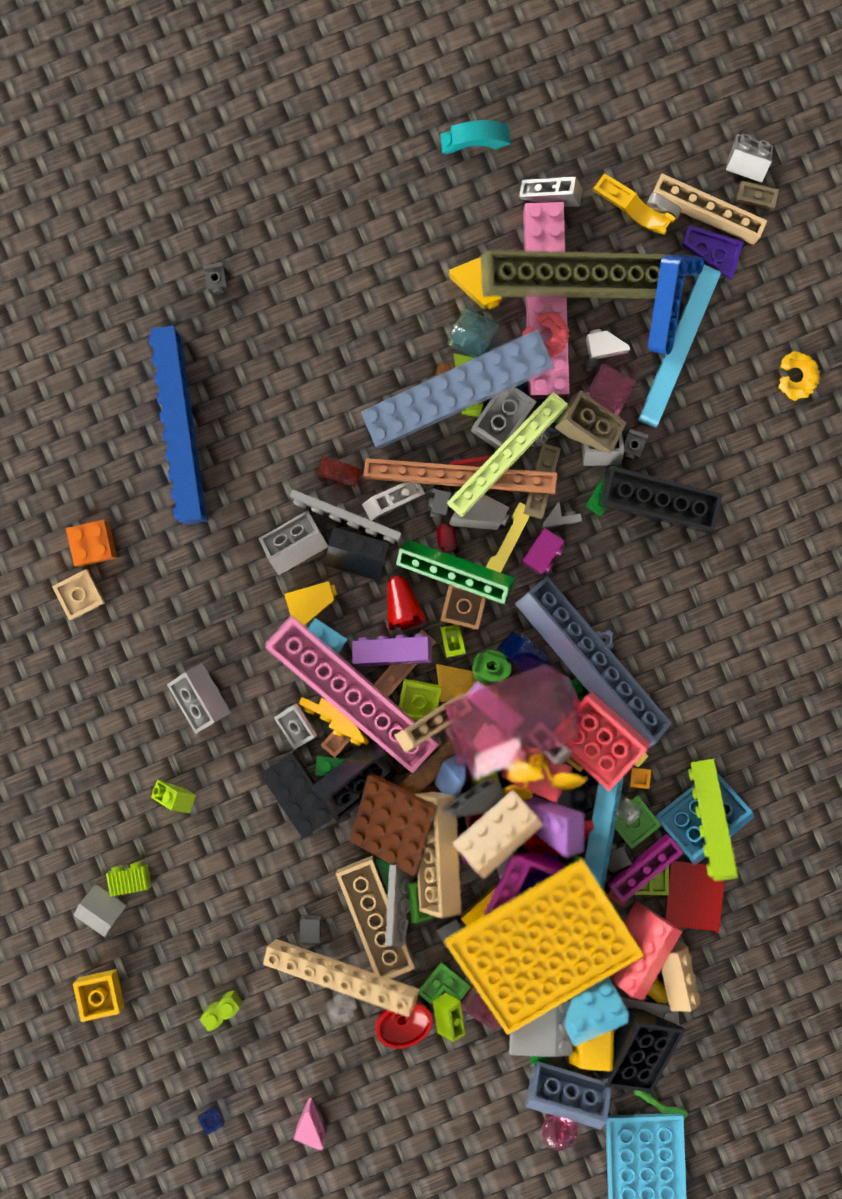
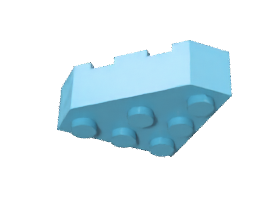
M609 976L575 995L565 1017V1029L574 1046L628 1023V1012Z

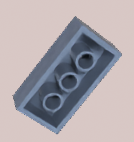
M537 1061L531 1071L525 1107L601 1129L607 1123L612 1087H606L601 1080Z

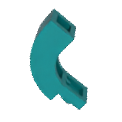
M491 120L469 121L451 126L450 131L440 134L442 153L446 155L471 146H486L496 150L511 144L509 125Z

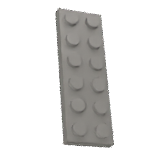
M292 489L290 497L293 499V503L299 507H312L311 510L314 513L322 516L324 513L329 514L330 519L341 523L344 520L349 527L359 530V527L364 528L367 534L374 537L377 534L384 536V541L389 543L400 542L402 533Z

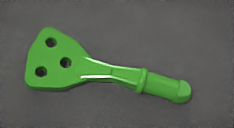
M633 1090L636 1096L657 1107L662 1114H683L684 1120L686 1119L688 1113L685 1109L666 1106L646 1091Z

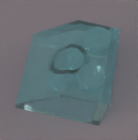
M465 308L454 325L447 344L456 350L469 354L472 358H477L486 353L500 324Z

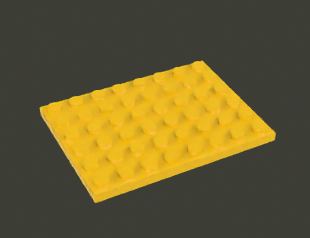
M583 859L573 863L445 939L446 945L507 1035L644 956Z

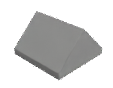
M299 702L274 717L294 750L319 734Z
M96 883L80 902L74 916L103 937H106L127 907V904L116 896L110 897V892Z

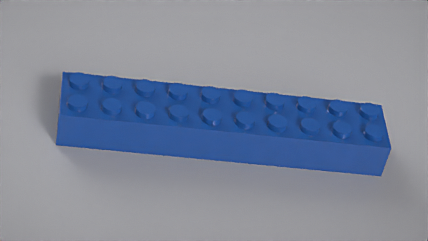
M174 325L152 328L151 335H149V343L154 349V354L151 355L153 366H156L157 373H154L156 385H159L157 400L162 406L160 420L161 423H164L165 431H162L164 442H167L168 450H165V457L167 462H170L168 477L173 483V488L170 491L172 500H175L176 507L173 508L174 518L185 525L207 522L181 334Z

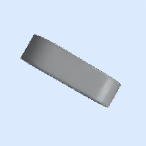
M652 193L647 201V205L660 213L668 212L676 217V220L681 213L679 206L660 194Z

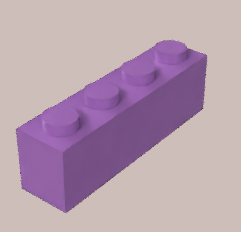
M415 634L414 637L407 638V635H397L394 639H388L387 636H379L377 640L362 637L358 638V641H352V664L357 667L432 663V640L426 634Z

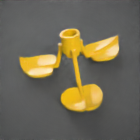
M533 748L528 750V764L517 759L515 765L509 771V778L514 781L525 782L524 786L512 785L504 788L503 793L506 796L513 790L522 801L530 799L532 791L527 789L529 780L543 778V773L541 772L543 767L549 780L552 781L551 786L556 789L571 790L586 782L587 777H581L572 773H560L553 777L548 768V762L544 761V753L539 748Z

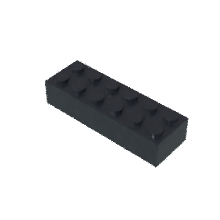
M611 466L606 468L598 506L710 533L715 530L723 494Z

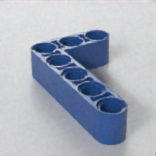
M665 255L660 265L649 335V351L667 355L671 353L674 345L685 276L701 274L704 266L702 257L689 255Z

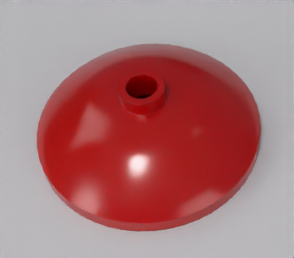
M416 1002V1006L409 1017L385 1009L379 1015L375 1024L377 1038L383 1045L390 1048L401 1049L413 1046L422 1041L430 1032L433 1023L430 1010L420 1002Z

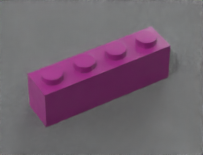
M665 834L637 857L631 865L625 867L609 880L607 884L619 899L625 902L682 855L683 851L668 834Z

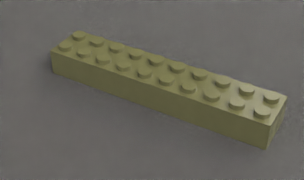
M487 250L480 257L482 296L655 299L661 261L668 254Z

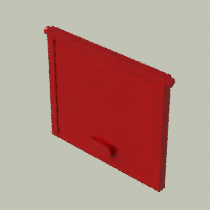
M676 860L670 864L669 895L666 898L664 919L674 926L710 930L719 933L725 880L714 882L713 876L709 877L708 864L698 863L694 866L691 862Z

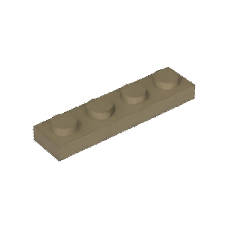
M542 443L535 471L555 473L561 448ZM529 492L523 514L542 519L549 493Z

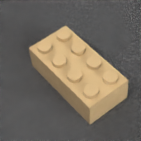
M512 790L453 844L484 879L540 829L543 824Z

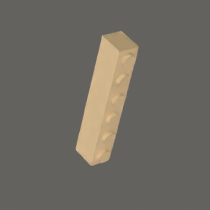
M661 174L652 192L662 195L679 206L681 213L753 245L759 240L767 223V220L665 174Z

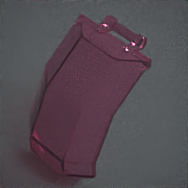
M543 665L487 686L444 706L451 722L450 726L444 728V732L448 734L456 754L457 765L467 763L473 780H476L515 763L517 759L523 760L577 739L585 714L570 678L548 665Z

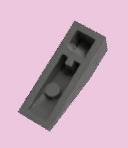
M488 777L443 807L442 810L453 817L486 813L499 803L505 795L499 781Z

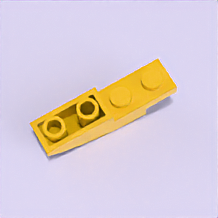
M301 698L299 704L304 706L303 711L312 715L314 712L321 714L320 719L330 723L329 727L334 729V734L342 738L344 735L351 737L350 742L359 746L361 743L368 745L369 740L365 733L329 701L321 698L318 705L308 699Z

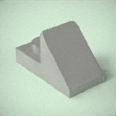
M558 502L542 523V529L582 522L581 514L571 511L565 512L564 516H562L560 503Z

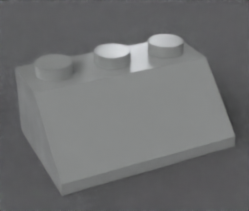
M308 510L258 538L269 562L278 575L328 547Z
M203 663L184 672L167 684L195 734L231 713Z

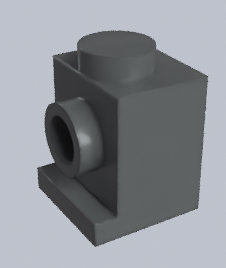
M222 262L203 266L209 293L217 295L224 293L225 290H229L225 267ZM217 276H218V280H216V281H213V280H212V277H217Z
M629 429L623 442V457L633 461L639 459L648 435ZM631 443H637V448H632Z
M432 488L431 494L435 496L434 498L430 497L428 508L432 509L430 517L441 519L442 516L446 517L447 502L450 500L451 492Z

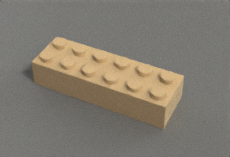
M438 792L414 794L438 806L417 874L419 911L440 918L461 914L460 862L458 859V849L453 844L457 840L458 822L456 816L453 817L442 810L443 807L454 801L456 797L455 795Z
M370 856L337 869V879L374 973L391 979L414 970L415 962L406 939L404 947L386 946L388 897L374 857Z

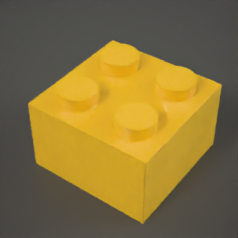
M117 969L82 976L73 983L81 1022L119 1014L125 1007Z

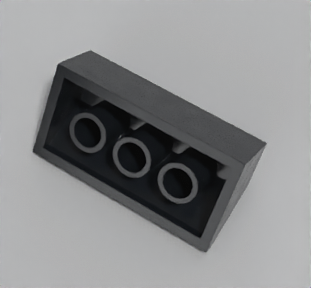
M370 739L368 745L364 744L313 785L312 789L333 819L339 822L360 804L367 777L370 773H374L388 781L396 775V772L385 749L373 739Z

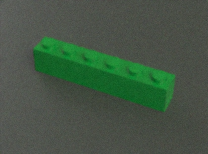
M407 540L400 547L396 565L502 604L510 596L515 580L514 577L411 540Z

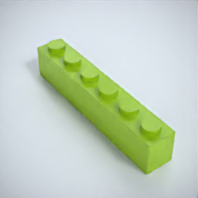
M714 759L691 762L692 769H688L690 781L694 780L695 787L692 788L693 797L698 799L699 806L695 808L697 818L702 819L703 825L699 826L701 838L705 837L707 844L703 845L705 857H709L710 864L707 865L709 877L713 876L714 882L738 878Z

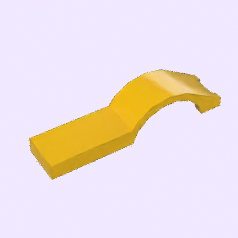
M605 173L593 188V192L625 211L633 221L648 230L665 235L667 226L670 222L676 220V217L668 212L660 213L651 209L642 202L636 192Z

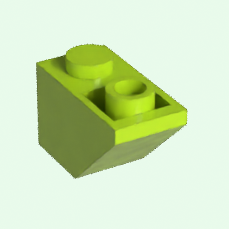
M157 780L151 796L152 799L168 809L185 813L191 812L196 797L189 790L162 780Z

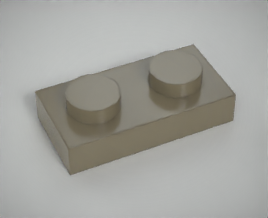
M741 181L736 202L774 210L779 189Z

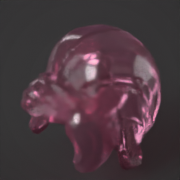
M546 1113V1120L541 1128L544 1144L556 1151L569 1148L578 1136V1124L574 1121Z

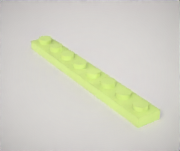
M553 392L447 502L448 506L463 517L568 407V403Z

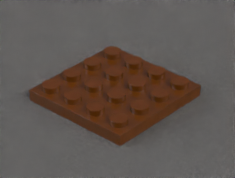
M370 773L367 777L350 842L392 865H397L399 869L415 877L420 869L438 806L374 773Z

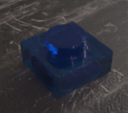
M216 1106L200 1114L197 1118L206 1135L223 1127L225 1124Z

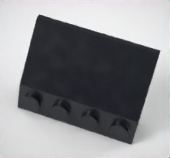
M628 1008V1023L619 1026L614 1034L613 1071L596 1070L606 1087L652 1092L686 1030L645 1010Z

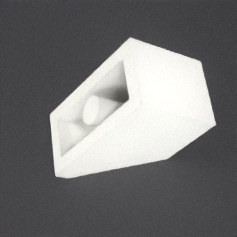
M601 329L590 331V334L585 338L590 361L627 354L630 350L628 344L608 331L601 332Z

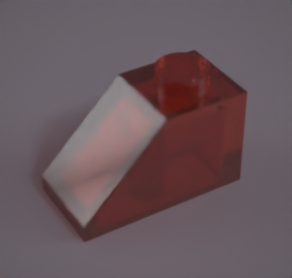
M322 457L317 476L329 481L356 487L360 469L341 461Z

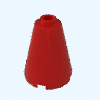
M400 575L391 577V581L387 583L389 630L396 631L395 627H400L401 630L420 625L421 620L425 622V615L406 578H402Z

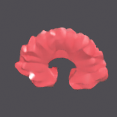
M541 313L536 318L540 326L549 328L552 332L551 339L545 342L551 357L558 356L566 348V343L570 337L568 334L569 328L559 314ZM527 326L522 335L524 336L535 331V328Z

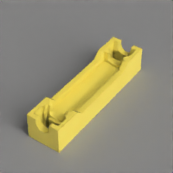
M519 502L511 517L513 523L497 555L490 558L486 568L501 573L530 517L523 514L526 505Z

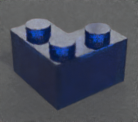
M512 631L497 648L535 683L551 667L547 662L549 658L541 651L537 653L534 650L536 646L521 633L517 635Z

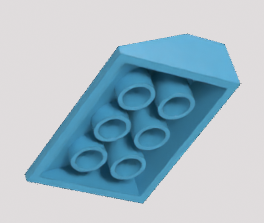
M717 773L731 837L754 818V815L749 807ZM694 784L655 817L695 866L705 858L703 845L707 844L705 837L701 838L699 826L703 824L702 819L697 818L695 807L699 806L698 799L693 797L692 788L695 787Z

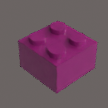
M544 528L520 563L538 575L548 573L554 564L551 562L552 559L558 557L564 549V546H562L564 540Z

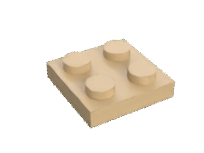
M88 569L52 586L69 621L105 604Z

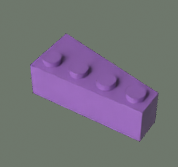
M534 795L530 799L523 801L543 824L535 832L538 837L565 857L584 852V813Z

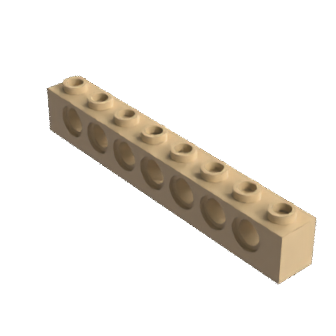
M275 939L267 946L263 965L408 1017L416 1006L420 990Z

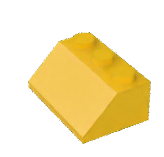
M614 1029L577 1046H574L572 1043V1055H569V1063L581 1069L613 1071Z

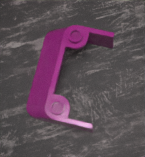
M537 852L512 856L489 901L484 916L516 897L528 871L537 872L541 869L555 875L566 868L565 864Z

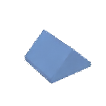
M462 751L443 761L435 781V785L442 793L455 795L456 799L464 784L468 751Z

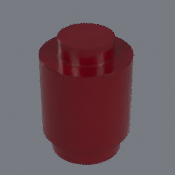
M449 523L438 525L439 529L435 531L441 551L457 549L456 544L458 543L454 526L450 527Z

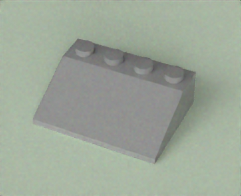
M572 998L510 1033L509 1054L546 1057L572 1055V1041L565 1029V1017Z

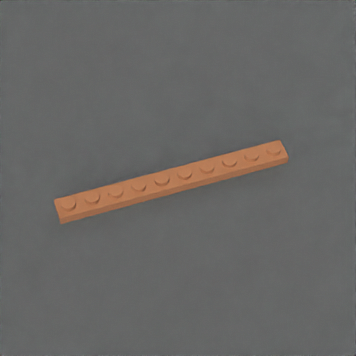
M366 458L363 477L364 479L462 487L481 467ZM508 469L490 489L555 494L557 473Z

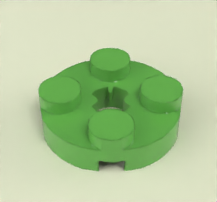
M486 650L485 653L477 654L472 665L473 677L476 681H480L485 685L501 687L510 676L511 664L508 663L507 657L504 654L495 650ZM490 665L494 666L495 670L488 669V667H490Z

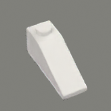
M404 482L369 498L362 506L370 521H373L424 495L425 492L420 483Z

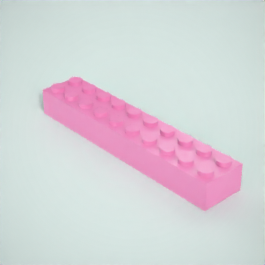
M564 202L525 203L523 210L524 250L565 252ZM526 297L527 326H532L535 330L538 329L544 342L551 339L552 332L549 328L540 326L536 319L537 316L546 312L556 313L564 319L567 326V297ZM568 342L566 343V348L558 356L551 357L555 369L528 381L530 398L547 399L553 392L560 398H567L569 396Z
M293 614L266 642V648L411 773L438 746L437 740L431 736L416 747L405 752L395 735L416 721Z

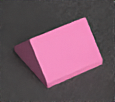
M311 1097L308 1099L299 1119L294 1139L321 1150L324 1147L326 1132Z

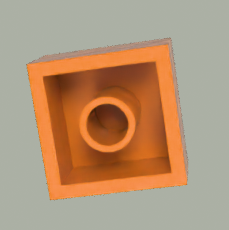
M99 520L66 528L74 566L82 567L117 559L109 521Z

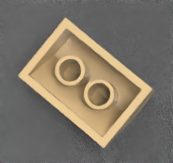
M677 940L661 970L670 1011L691 1012L700 1005V995L696 987V976L692 969L691 955L689 954L688 947L680 940Z

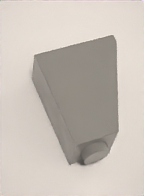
M484 494L463 517L454 512L449 525L498 530L500 525H505L509 518V515L506 514L509 507Z

